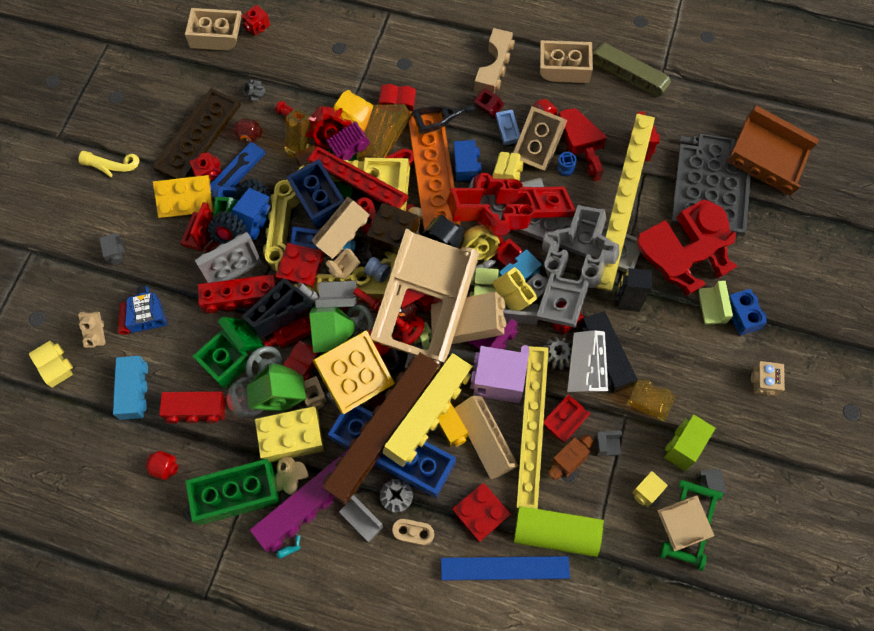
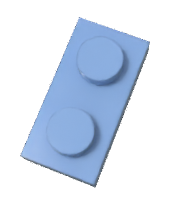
M513 110L497 112L495 117L503 145L517 143L520 132Z

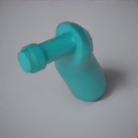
M300 535L295 536V546H286L278 550L276 553L277 557L281 559L298 551L301 548L299 546Z

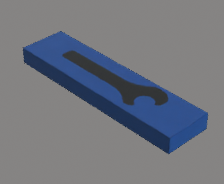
M250 142L210 184L212 199L215 200V197L218 196L219 187H235L266 154L265 151L253 142Z

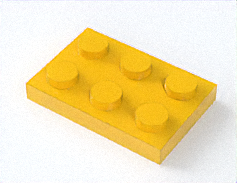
M209 175L153 182L158 218L190 215L193 212H199L203 202L208 203L211 211L214 212Z

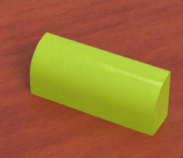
M519 506L514 543L598 557L602 542L604 520Z

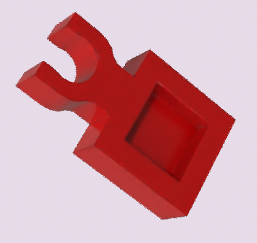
M593 147L587 148V153L584 156L589 163L587 165L588 173L590 176L592 175L594 181L601 180L604 169L598 155H595Z

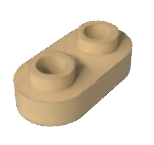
M399 519L392 528L394 537L402 542L426 546L434 539V530L426 523ZM402 527H405L407 529V533L400 534L399 530ZM427 532V538L422 539L420 533Z

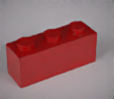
M222 391L162 392L159 416L166 423L176 424L178 421L198 423V421L206 420L208 423H217L218 420H225L226 396Z

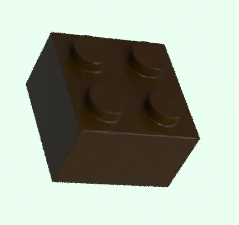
M382 203L367 233L369 244L397 255L405 230L409 229L416 234L419 227L418 216Z

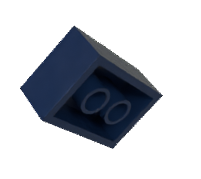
M320 159L286 176L292 190L316 230L324 226L345 201Z

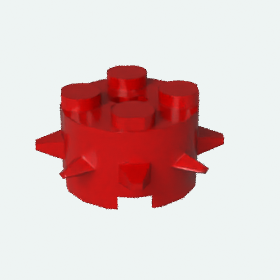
M321 106L311 117H308L309 130L304 134L305 137L314 138L316 141L315 147L320 146L330 149L326 142L327 139L348 127L352 121L343 119L341 116L342 108L336 110L331 107Z

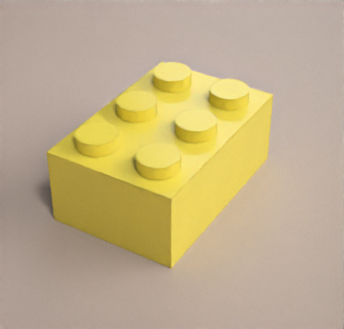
M315 406L255 419L262 460L269 459L272 463L279 461L282 457L295 458L325 451L319 413Z

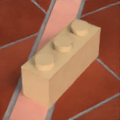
M347 197L311 241L333 259L342 252L343 246L354 238L358 228L365 225L370 214L351 198Z

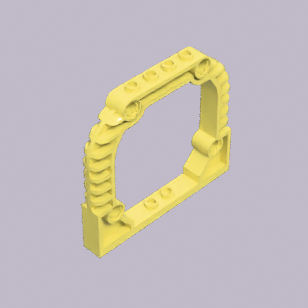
M365 158L364 161L344 160L408 195L410 173L408 159ZM329 175L333 182H341L337 178ZM288 180L279 181L275 185L274 195H271L272 209L268 213L270 223L269 228H266L267 243L263 247L266 261L276 272L287 245L291 209L300 203ZM407 201L402 206L401 210L406 211ZM392 253L391 259H383L380 262L391 267L390 274L383 283L376 281L373 276L366 275L364 273L365 267H358L346 279L336 278L331 274H317L313 288H307L314 290L319 295L318 283L355 280L359 289L372 298L382 301L397 255ZM367 277L365 281H359L360 278Z

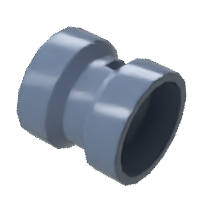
M375 257L368 261L364 269L366 275L375 277V280L379 283H383L391 271L389 265L380 263V260Z

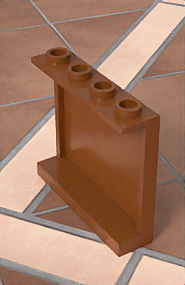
M756 105L747 115L727 162L791 196L801 187L798 181L810 151L818 144L819 139Z

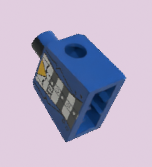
M147 286L137 287V296L127 299L125 325L131 333L168 326L160 299L154 292L149 293Z

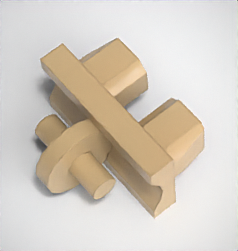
M80 312L78 314L79 326L83 335L84 347L104 345L106 343L103 331L104 322L101 320L100 312Z

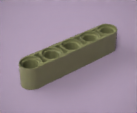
M599 43L592 52V62L595 65L656 97L662 96L671 83V79L666 74L607 43Z

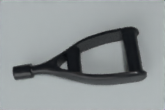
M474 105L465 106L461 109L428 106L413 110L411 116L416 121L419 129L418 132L426 134L446 126L451 120L462 113L474 112L475 108ZM441 113L444 120L425 126L421 115Z

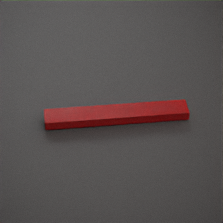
M318 146L307 158L309 164L320 159L329 175L380 203L401 209L408 199V195Z

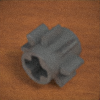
M250 79L249 83L246 82L244 84L243 93L247 96V100L258 102L259 98H263L265 88L261 85V81Z

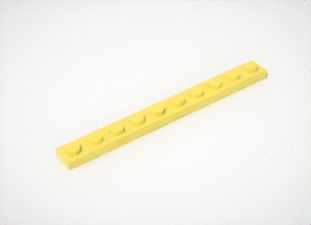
M641 114L636 115L606 233V238L619 244V256L615 264L605 266L601 282L594 288L612 292L655 117Z

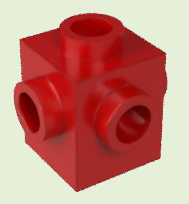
M255 5L242 15L244 29L247 32H251L254 36H257L270 26L268 14L258 5Z
M209 152L198 155V158L190 161L195 176L209 175V179L212 180L221 173L219 159Z

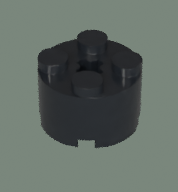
M438 215V217L432 220L421 236L459 248L464 240V229L459 224H454L445 216Z

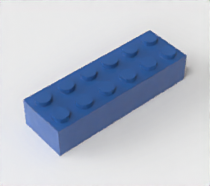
M358 405L347 413L340 414L328 433L330 440L348 450L351 441L354 438L357 439L362 433L360 430L366 421L370 422L373 418V413ZM425 442L422 447L418 446L415 452H417V455L411 463L407 462L404 467L382 453L375 466L437 499L456 464V457L428 442Z

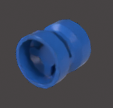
M564 152L559 156L557 172L561 176L568 177L573 174L577 161L576 156L571 152Z

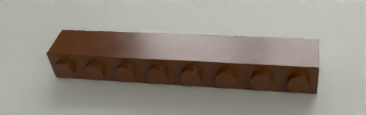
M419 352L417 357L413 356L408 363L409 368L405 373L402 372L398 376L396 386L387 391L384 397L386 400L382 405H378L372 414L373 418L370 422L366 421L360 430L362 432L360 436L351 441L347 454L345 456L342 455L336 463L337 468L333 473H329L323 481L325 492L345 506L382 455L386 443L440 371V364Z

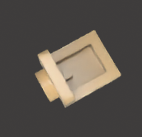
M346 248L334 261L328 260L326 265L329 267V272L332 276L346 279L361 262L351 249Z

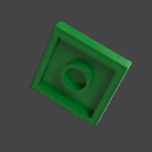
M221 317L218 320V323L239 350L254 352L261 347H265L257 335L248 328L244 320Z

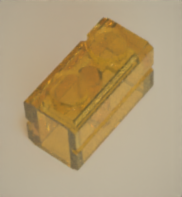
M638 379L627 401V405L664 421L669 415L676 396L672 395V392L666 388L659 389L653 386V383L649 380L642 379L641 381Z

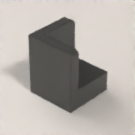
M622 431L597 432L594 436L596 456L620 455Z

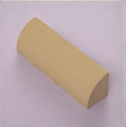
M471 396L454 408L468 431V436L490 479L500 477L518 467L482 396Z

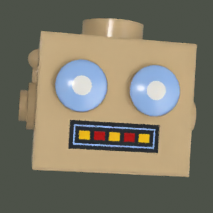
M760 361L754 367V371L751 374V382L754 383V394L779 396L785 391L784 364Z

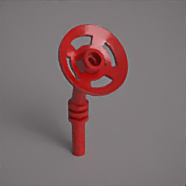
M357 287L353 294L369 304L370 308H374V311L378 313L381 301L377 298H372ZM418 316L408 318L405 321L397 317L395 323L397 328L393 332L392 339H403L399 342L410 345L422 334L425 327L424 320Z

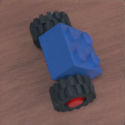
M253 178L244 180L235 191V199H238V202L233 207L232 212L228 214L226 211L219 212L209 223L208 232L211 233L210 237H214L215 242L219 241V245L226 244L236 236L248 232L252 240L256 239L260 229L266 226L268 221L266 215L270 209L271 193L267 191V186H262L263 182L259 184L258 180L255 179L253 181Z

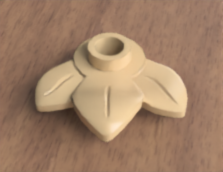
M282 457L279 460L275 476L278 492L284 490L289 495L297 492L298 479H305L309 476L302 462H295L291 457Z

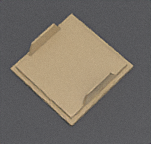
M697 495L657 510L674 552L714 537V533Z

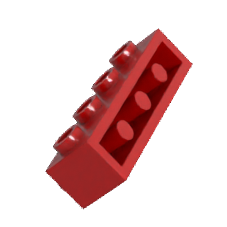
M274 274L198 284L199 306L206 313H215L218 310L232 311L241 307L251 308L277 285V280Z

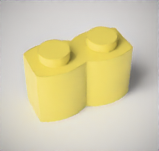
M515 267L493 282L496 292L504 298L510 310L520 311L537 299L533 289L525 282L523 275Z
M48 341L30 352L29 356L45 383L53 388L73 375L70 370L73 366L67 358H63L62 354L64 351L60 345Z

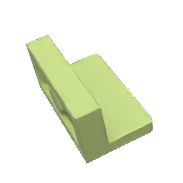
M718 281L712 288H700L698 294L704 324L728 323L733 314L726 281Z

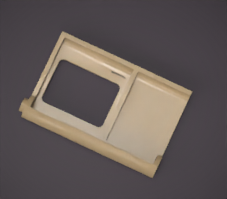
M406 229L370 336L371 340L414 356L421 352L440 364V367L441 364H445L480 253L468 247L458 249ZM407 289L441 299L443 302L428 350L393 340L391 337Z

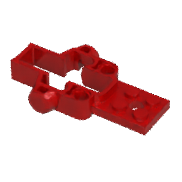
M488 173L478 174L473 180V188H450L446 202L453 221H480L494 236H504L510 230L526 229L530 224L531 218L574 217L576 212L565 187H523L522 182L517 179H494ZM482 195H495L497 204H507L502 211L501 220L498 213L494 214L490 210L489 204H480ZM461 204H478V205H461Z

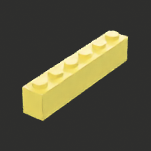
M452 353L386 443L382 453L402 467L407 462L411 463L417 455V452H415L418 446L422 447L427 441L428 436L426 434L430 429L434 431L440 420H438V417L441 414L445 415L451 406L449 404L452 398L456 400L460 394L462 383L466 385L472 377L470 371L473 366Z

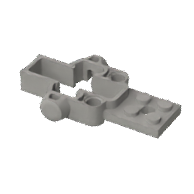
M578 205L570 228L545 233L542 248L543 251L548 253L544 266L549 280L537 313L538 320L576 327L587 289L597 287L601 282L605 266L616 263L619 256V244L602 236L606 222L605 209ZM581 220L596 221L597 224L592 241L594 248L599 246L604 249L600 257L592 259L591 255H586L582 274L578 281L563 278L568 262L567 250L558 252L560 243L570 241L571 244H574ZM560 301L567 303L563 308L556 307Z

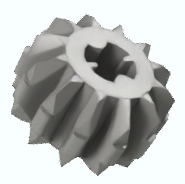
M556 336L554 342L549 339L547 345L543 346L548 348L547 365L552 364V369L558 366L560 370H563L564 366L569 367L571 364L572 348L570 347L572 342L565 343V337L559 341Z

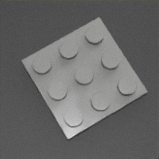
M248 232L236 236L230 242L219 245L215 250L204 253L195 260L208 283L232 280L262 264Z

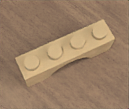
M493 28L488 52L495 57L496 61L487 67L479 68L475 79L474 92L480 93L485 88L495 94L496 90L500 89V77H504L506 70L504 65L505 63L508 64L510 59L509 51L513 50L515 40H512V32Z

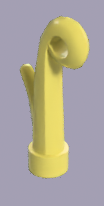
M81 151L79 164L95 167L107 176L113 177L109 170L122 172L134 170L139 164V157L135 154H128L125 156L122 164L93 155L91 152Z

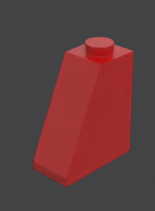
M576 108L565 109L559 112L558 117L567 120L562 136L569 152L578 155L585 153L586 149L593 147L594 150L604 148L606 135Z

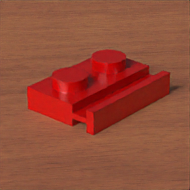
M568 394L544 420L543 426L564 444L591 413L587 412L582 405Z

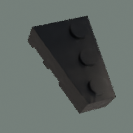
M284 278L241 317L248 328L262 339L308 315L314 306L309 297Z

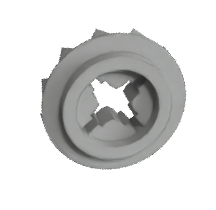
M401 479L390 480L380 490L381 503L384 508L391 512L406 510L413 499L411 487ZM391 489L395 492L401 490L400 497L403 501L397 498L391 500L393 496Z

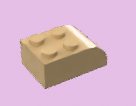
M191 8L185 32L190 48L230 50L234 48L242 18L241 11Z
M541 40L540 74L544 79L552 82L590 83L593 71L592 42Z
M532 106L513 153L521 155L520 161L545 171L551 162L567 120Z

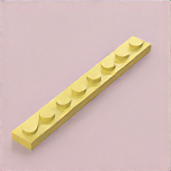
M529 346L517 508L522 506L538 509L548 348Z

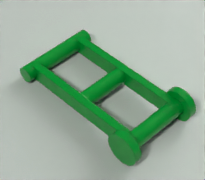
M680 480L678 488L682 490L679 502L686 499L687 491L711 497L706 515L709 524H711L717 500L721 501L723 492ZM668 538V542L663 541L659 558L665 559L667 555L697 565V570L703 571L707 555L703 554L706 540L699 542L695 556L679 550L674 552Z

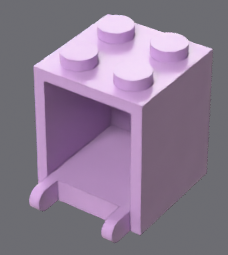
M523 345L521 352L481 346L480 353L476 352L474 371H472L470 389H474L473 396H482L483 398L520 404L525 383L529 347Z

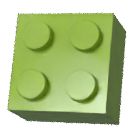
M694 414L689 420L685 418L676 429L675 436L665 447L664 450L667 453L664 458L686 471L697 461L716 428Z

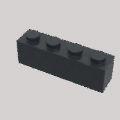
M605 311L583 318L580 325L581 332L595 330L605 332L608 389H611L612 394L634 386L638 379Z

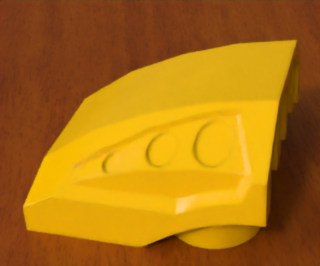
M350 90L343 92L334 106L336 110L342 108L341 116L343 119L351 120L352 123L356 121L363 132H365L376 113L380 112L378 107L353 94Z

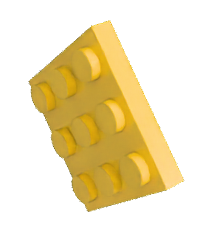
M367 330L312 360L341 414L347 413L395 384Z

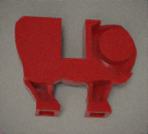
M701 200L681 211L676 217L691 240L685 246L681 245L666 220L640 233L637 237V246L642 255L663 274L666 281L681 287L685 296L706 285L703 280L691 275L689 268L692 264L709 259L717 279L738 267L729 260L727 246L735 242L736 232H731L729 220L724 209L711 201Z

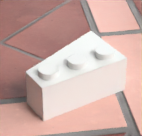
M595 330L574 333L567 392L608 391L605 332Z

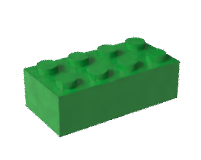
M269 459L185 480L192 522L198 526L280 504L273 465Z

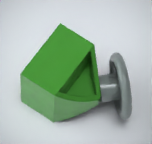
M361 304L351 306L347 314L338 307H312L309 313L313 353L328 352L344 343L350 336H356L355 332L366 331L365 316L368 320V330L374 327V319L371 312ZM360 310L359 316L352 317L354 311Z
M271 346L261 347L250 355L246 363V373L252 380L247 385L249 409L284 412L306 399L303 376L282 365L281 354L276 348ZM265 352L273 353L275 357L267 360L262 359L259 355ZM254 360L258 362L259 367L257 376L252 372Z

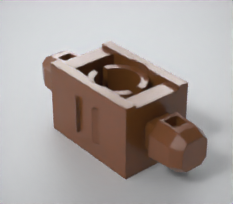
M586 435L580 441L576 438L570 441L553 458V466L549 470L548 476L552 480H557L563 473L568 478L588 458L589 449L593 445L594 440L589 435Z

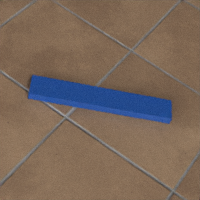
M569 556L441 558V581L570 579Z

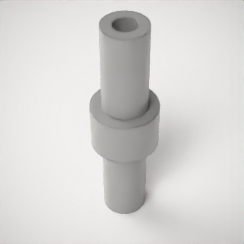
M299 283L296 288L309 297L311 302L316 305L315 300L319 298V295L314 290L307 288L303 283Z

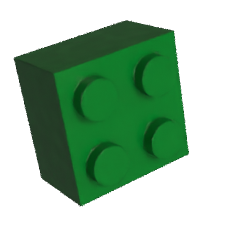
M221 330L197 351L193 358L225 389L246 370L249 355L245 351L239 350L227 333Z

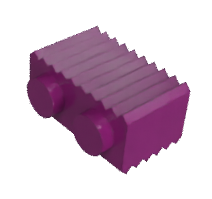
M356 121L326 141L335 156L348 161L354 154L365 150L371 144Z

